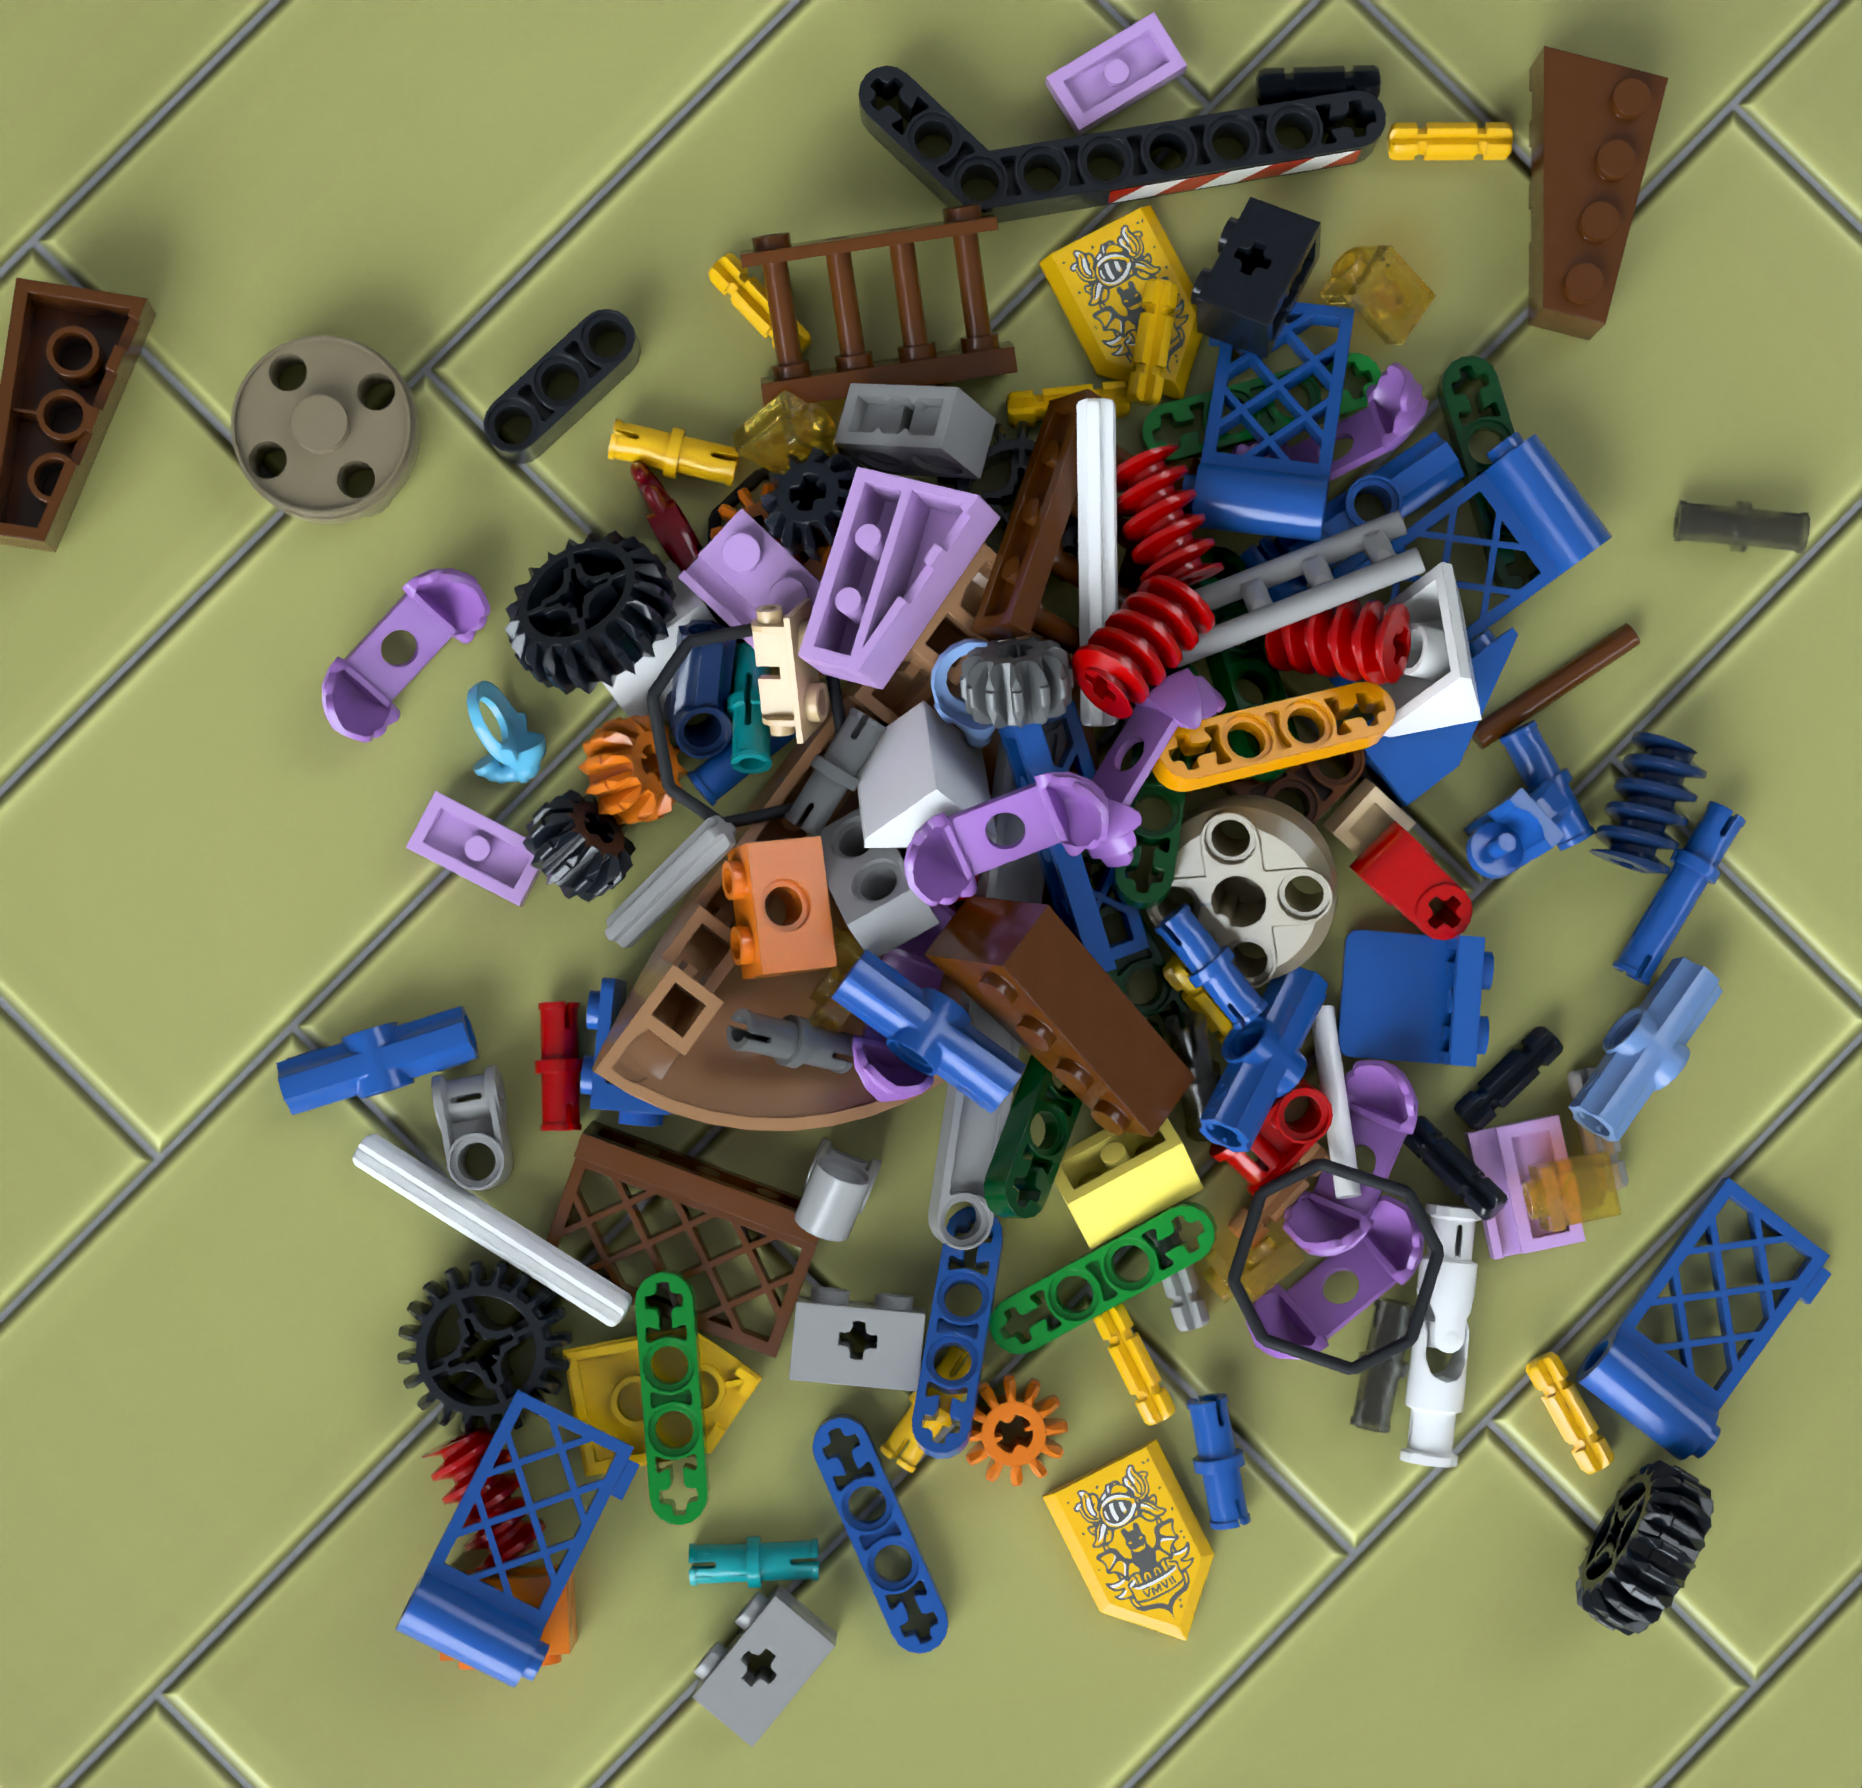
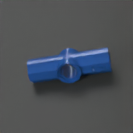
M1435 431L1370 475L1359 478L1349 489L1328 502L1321 540L1366 523L1357 515L1354 508L1356 496L1361 494L1376 496L1385 508V515L1399 510L1402 519H1404L1464 479L1465 474L1460 466L1459 459L1447 441L1443 440ZM1276 537L1274 540L1283 555L1317 542ZM1342 560L1330 564L1329 568H1332ZM1301 575L1300 578L1303 580L1305 585L1308 584L1305 576Z
M867 949L861 954L831 997L886 1037L888 1048L905 1064L926 1075L932 1076L937 1074L989 1113L994 1112L1008 1096L1026 1067V1064L970 1025L971 1018L969 1014L952 998L932 988H919L895 968L886 964Z
M1299 966L1285 975L1271 979L1262 996L1268 1003L1265 1010L1247 1024L1245 1022L1242 1028L1236 1030L1233 1027L1225 1037L1221 1051L1228 1064L1199 1119L1201 1122L1199 1131L1212 1143L1224 1146L1232 1152H1249L1275 1099L1290 1092L1303 1077L1307 1062L1300 1049L1327 997L1325 991L1328 983L1317 972Z
M459 1006L401 1025H397L396 1021L365 1029L342 1037L343 1043L286 1058L287 1060L276 1063L283 1099L287 1103L291 1114L296 1115L358 1095L360 1099L392 1091L415 1083L414 1078L470 1063L469 1061L478 1059L479 1054L471 1021L466 1014L464 1006Z

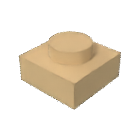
M1365 777L1324 822L1323 826L1358 857L1393 820L1407 832L1416 822Z

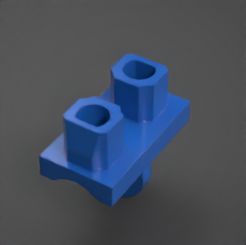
M1548 779L1539 784L1529 794L1521 787L1477 816L1463 829L1469 836L1466 844L1467 860L1472 868L1483 877L1490 879L1506 877L1552 849L1565 837L1556 824L1573 809L1572 803Z

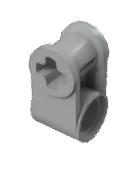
M496 1064L486 1066L482 1074L447 1080L443 1074L433 1076L431 1082L433 1105L442 1133L447 1169L451 1178L459 1186L467 1190H491L501 1186L509 1178L513 1169V1154L507 1125L506 1095L498 1066ZM482 1094L480 1099L458 1103L459 1098ZM479 1143L488 1145L496 1158L493 1172L483 1180L472 1177L466 1168L468 1151Z
M823 1137L802 1188L804 1193L794 1215L796 1223L806 1232L829 1241H845L850 1236L858 1213L862 1214L882 1160L872 1158L867 1162L833 1148L832 1140Z

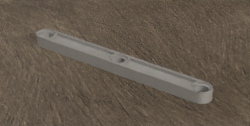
M1061 719L1042 725L1053 764L1056 766L1059 764L1066 744V735ZM1001 738L991 799L1016 790ZM1000 813L994 816L997 834L996 844L1010 845L1022 837L1025 825L1017 815ZM1032 853L981 873L976 896L1041 904L1045 879L1037 853ZM962 990L960 1006L969 1014L971 1018L970 1025L1018 1059L1020 1043ZM948 1083L928 1211V1222L933 1235L952 1248L958 1250L973 1249L981 1245L990 1234L994 1213L988 1208L984 1198L983 1186L986 1173L1010 1112L1013 1089L994 1112L989 1113L962 1092H959L951 1084ZM967 1201L973 1206L976 1213L974 1226L963 1236H951L945 1227L946 1213L952 1205Z

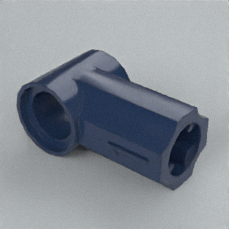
M691 620L686 625L678 626L676 648L684 638L691 634L727 628L728 626H723L713 620ZM736 639L693 647L673 676L672 690L667 694L664 703L665 717L676 743L681 751L690 757L698 759L713 757L722 752L730 742L732 725L727 715V698L730 696ZM696 714H710L705 721L699 724H686Z

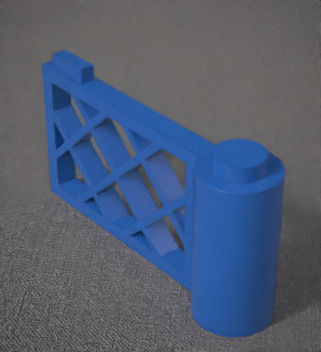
M1296 302L1286 321L1290 324L1287 325L1285 323L1270 354L1284 344H1287L1304 364L1280 380L1262 362L1264 357L1209 337V346H1217L1220 349L1201 463H1199L1197 475L1185 474L1182 490L1195 489L1197 497L1182 509L1184 513H1203L1205 515L1206 521L1198 528L1321 541L1355 308ZM1312 325L1339 328L1337 342L1316 356L1297 336ZM1235 349L1240 357L1232 362ZM1334 361L1331 374L1325 366ZM1248 368H1251L1268 388L1242 405L1229 390L1228 382ZM1314 374L1329 391V396L1306 412L1289 390ZM1278 399L1295 420L1269 436L1252 415ZM1226 405L1232 412L1223 417L1224 406ZM1325 416L1324 429L1322 430L1316 422ZM1240 423L1244 425L1259 443L1243 455L1217 452L1219 437ZM1305 430L1320 447L1319 462L1292 461L1281 450L1280 446Z
M1516 431L1486 454L1493 465L1409 527L1406 535L1391 541L1395 553L1400 554L1405 552L1406 546L1418 537L1445 540L1442 562L1450 563L1453 541L1491 547L1485 585L1456 581L1458 588L1483 591L1480 618L1466 628L1468 642L1613 537L1537 434L1524 440L1519 432ZM1481 492L1496 512L1492 540L1454 535L1458 507ZM1449 515L1447 533L1428 531ZM1502 521L1518 543L1499 541ZM1498 548L1525 551L1541 572V574L1520 589L1492 586ZM1363 551L1348 557L1333 568L1331 572L1336 579L1369 566L1371 562ZM1416 575L1404 581L1416 582L1422 576ZM1401 581L1392 585L1390 601L1399 595ZM1491 593L1511 595L1488 612Z
M1729 1177L1722 1178L1611 1332L1602 1337L1587 1354L1577 1371L1575 1379L1679 1461L1685 1460L1691 1455L1701 1458L1712 1448L1720 1435L1721 1428L1716 1425L1720 1408L1797 1301L1801 1300L1805 1304H1811L1831 1276V1273L1822 1267L1830 1255ZM1728 1199L1747 1212L1751 1239L1725 1243L1719 1242L1716 1216ZM1762 1224L1777 1236L1763 1237ZM1705 1232L1707 1245L1695 1246ZM1786 1242L1806 1259L1791 1280L1771 1282L1765 1245ZM1752 1247L1758 1284L1727 1288L1721 1251ZM1708 1252L1714 1290L1683 1294L1679 1273L1680 1265L1688 1255ZM1667 1283H1669L1670 1296L1658 1297ZM1784 1289L1774 1302L1772 1290ZM1759 1292L1763 1319L1754 1331L1734 1333L1728 1296ZM1716 1298L1721 1335L1690 1339L1684 1302ZM1672 1303L1677 1341L1655 1344L1635 1328L1651 1306ZM1747 1340L1737 1353L1735 1341ZM1723 1343L1726 1370L1712 1388L1695 1375L1691 1347ZM1679 1349L1681 1363L1665 1351Z
M517 1389L426 1569L415 1586L395 1630L513 1688L521 1677L533 1681L550 1646L540 1640L543 1629L610 1495L623 1500L639 1467V1464L629 1460L634 1447ZM524 1407L548 1419L556 1445L518 1458L510 1432ZM558 1425L581 1437L563 1442ZM592 1441L615 1452L603 1478L577 1487L566 1450ZM506 1442L512 1461L494 1466ZM558 1453L570 1489L533 1502L521 1466ZM515 1469L526 1505L488 1518L480 1494L487 1478ZM597 1489L585 1512L580 1495ZM573 1497L580 1519V1524L574 1536L547 1546L535 1510ZM476 1502L481 1521L463 1526ZM529 1513L540 1549L502 1562L491 1526ZM481 1529L485 1530L495 1565L467 1574L445 1563L458 1537ZM567 1549L555 1572L550 1555ZM543 1557L550 1584L537 1608L513 1596L505 1571ZM498 1573L504 1591L480 1579Z

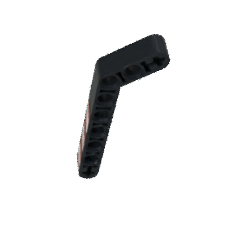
M886 65L870 71L860 83L858 94L860 116L866 130L948 208L980 204L982 215L994 214L997 216L998 223L1356 164L1365 160L1373 152L1386 125L1384 107L1374 95L1365 91H1347L989 151L912 77L898 67ZM880 96L882 99L890 101L895 96L899 97V113L888 105L880 111L877 110L876 98ZM903 118L909 123L904 134ZM1345 118H1352L1355 128H1365L1361 137H1354V132L1350 127L1341 128ZM1283 127L1296 128L1304 135L1307 145L1300 149H1288L1278 142L1275 132ZM1329 134L1326 143L1322 144L1323 135ZM937 135L946 139L951 147L943 156L930 158L921 154L916 146L924 137ZM1222 137H1231L1243 146L1245 154L1235 160H1226L1215 152L1212 143ZM1160 147H1169L1181 156L1183 164L1174 170H1163L1152 162L1149 154ZM1099 157L1109 158L1119 166L1121 174L1115 179L1101 181L1092 176L1087 165ZM1046 168L1057 176L1059 183L1053 189L1037 191L1026 183L1024 177L1030 170ZM984 178L995 186L996 193L986 201H973L963 193L962 188L971 179Z

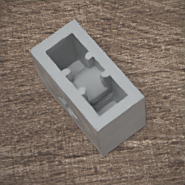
M812 1287L811 1297H798L795 1310L789 1380L917 1392L920 1377L925 1308L913 1307V1296L897 1293H875V1303L849 1301L850 1290L832 1287ZM854 1321L865 1322L866 1333L878 1336L877 1342H866L864 1351L860 1353L851 1351L852 1345L850 1340L840 1338V1332L846 1333L851 1331Z
M779 1584L767 1598L758 1591L750 1599L734 1621L742 1628L726 1648L717 1641L693 1671L701 1679L697 1682L692 1697L751 1747L755 1745L836 1646L837 1632ZM767 1648L773 1653L770 1665L772 1670L763 1665L756 1672H753L748 1667L751 1657L750 1652L758 1656Z

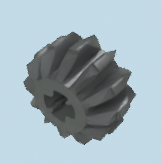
M1035 636L1027 639L1010 638L1001 642L991 640L986 647H976L968 652V658L961 662L962 676L959 678L961 698L965 699L966 712L973 716L975 722L982 725L993 723V726L998 729L1006 726H1018L1022 729L1024 725L1032 723L1043 725L1048 721V718L1059 717L1066 713L1067 705L1072 702L1071 688H1074L1073 668L1069 666L1068 652L1061 649L1060 644L1052 640L1040 641Z

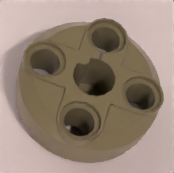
M316 335L294 339L274 348L251 368L242 381L235 397L231 415V434L235 455L240 468L253 488L279 510L297 519L318 524H339L355 521L363 517H372L382 513L390 505L392 499L406 484L415 467L421 443V422L418 407L410 387L383 356L368 346L353 340L335 336ZM294 364L305 365L307 376L304 383L292 391L281 390L280 377L283 371ZM381 383L394 385L395 396L392 403L381 410L367 408V395L375 385ZM272 451H285L287 462L284 471L277 477L263 479L260 474L262 459ZM359 470H372L375 475V484L372 490L361 498L349 497L347 493L349 478Z
M1247 794L1213 799L1193 809L1182 818L1175 874L1171 887H1181L1192 895L1194 902L1187 904L1191 908L1190 911L1220 948L1225 945L1230 948L1235 955L1232 962L1253 988L1261 987L1271 979L1285 975L1305 963L1318 950L1327 936L1338 901V877L1334 859L1319 830L1294 808L1271 798ZM1226 820L1238 821L1248 829L1250 836L1243 839H1232L1223 833L1219 823ZM1163 844L1159 849L1167 853L1168 845ZM1151 870L1148 890L1151 883H1162V877L1153 875ZM1299 876H1309L1317 880L1323 890L1315 894L1303 893L1293 885L1292 879ZM1167 896L1159 905L1146 910L1150 920L1156 926L1172 911L1176 910L1178 912L1177 909L1182 904L1172 901ZM1243 942H1253L1262 947L1266 956L1258 959L1249 958L1241 953L1237 945Z

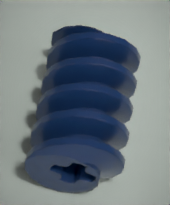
M1638 731L1633 734L1632 741L1643 753L1628 754L1623 760L1624 767L1635 777H1620L1614 783L1615 791L1626 801H1611L1606 804L1604 809L1606 815L1618 825H1601L1597 827L1595 832L1596 838L1609 849H1591L1589 852L1603 860L1640 873L1668 874L1670 867L1655 856L1657 850H1678L1680 844L1665 833V829L1667 826H1687L1689 820L1674 809L1675 803L1696 802L1698 796L1683 785L1685 778L1705 779L1707 772L1692 761L1694 755L1698 753L1689 746L1660 735Z

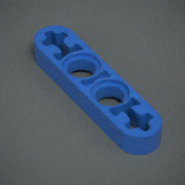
M963 1208L949 1219L946 1229L951 1236L955 1237L958 1233L964 1234L970 1231L971 1224H974L976 1220L974 1208ZM995 1215L988 1238H992L991 1243L985 1242L979 1245L976 1257V1269L989 1268L986 1276L968 1268L949 1270L952 1262L964 1267L966 1250H958L944 1243L942 1246L912 1417V1431L918 1447L925 1454L937 1459L951 1458L959 1454L967 1446L972 1433L1003 1250L1002 1226ZM958 1284L973 1285L982 1295L980 1308L968 1317H959L952 1314L945 1305L948 1291ZM948 1346L963 1348L969 1353L972 1360L969 1372L958 1380L942 1378L934 1368L936 1355ZM930 1387L948 1395L967 1393V1399L964 1403L952 1397L950 1408L951 1422L956 1426H960V1430L958 1433H948L945 1443H935L932 1431L928 1428H923L925 1421H936L941 1403L940 1395L927 1397Z
M837 1414L830 1416L821 1422L814 1435L812 1448L817 1465L893 1638L900 1647L908 1652L918 1654L930 1652L942 1643L947 1633L948 1616L945 1604L868 1429L862 1421L853 1415ZM836 1428H840L845 1436L856 1434L859 1438V1442L852 1447V1456L857 1468L860 1469L866 1462H870L874 1469V1472L856 1474L843 1486H839L835 1476L847 1475V1468L839 1453L828 1455L824 1447L831 1443L830 1431ZM859 1487H875L885 1496L886 1509L877 1519L871 1521L860 1520L851 1512L849 1498L853 1491ZM898 1545L908 1551L912 1559V1566L907 1575L900 1579L891 1580L879 1574L874 1561L877 1553L885 1546ZM919 1580L923 1581L926 1589L914 1590V1598L923 1614L934 1612L937 1618L930 1622V1634L924 1637H920L916 1629L908 1631L903 1629L902 1625L909 1620V1611L903 1596L898 1598L895 1603H890L887 1596L889 1594L905 1592Z

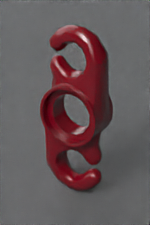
M635 461L630 466V472L649 511L645 514L666 554L674 564L676 563L682 573L699 557L697 555L700 553L699 550L702 546L676 501L673 498L671 499L659 479L643 462Z

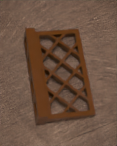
M593 1120L581 1134L574 1154L576 1158L546 1241L559 1249L563 1236L586 1227L600 1258L585 1266L593 1271L605 1267L609 1277L601 1276L628 1292L633 1298L631 1305L635 1306L638 1288L625 1283L615 1262L646 1249L656 1272L664 1269L668 1270L656 1243L686 1230L701 1262L681 1270L679 1273L688 1279L706 1271L720 1301L701 1311L696 1310L698 1330L776 1358L820 1239L806 1232L795 1221L794 1215L802 1197ZM589 1169L611 1177L621 1200L591 1213L580 1190L586 1170ZM627 1184L643 1190L632 1195ZM659 1195L672 1201L681 1222L651 1235L636 1203L651 1196ZM575 1204L581 1218L568 1223ZM686 1206L700 1210L702 1213L691 1217ZM626 1208L641 1240L611 1253L596 1221ZM714 1217H719L732 1223L741 1244L710 1257L696 1226ZM746 1228L762 1233V1235L751 1239ZM775 1239L802 1248L795 1269L773 1279H770L756 1250L757 1247ZM746 1253L761 1284L730 1297L715 1266ZM660 1282L657 1292L665 1289L669 1299L654 1294L648 1296L647 1300L649 1306L660 1307L661 1315L672 1320V1309L675 1305L683 1303L680 1294L671 1293L669 1283ZM789 1283L783 1302H781L775 1288ZM765 1293L777 1316L770 1337L745 1328L735 1306ZM725 1311L730 1322L715 1317V1315Z

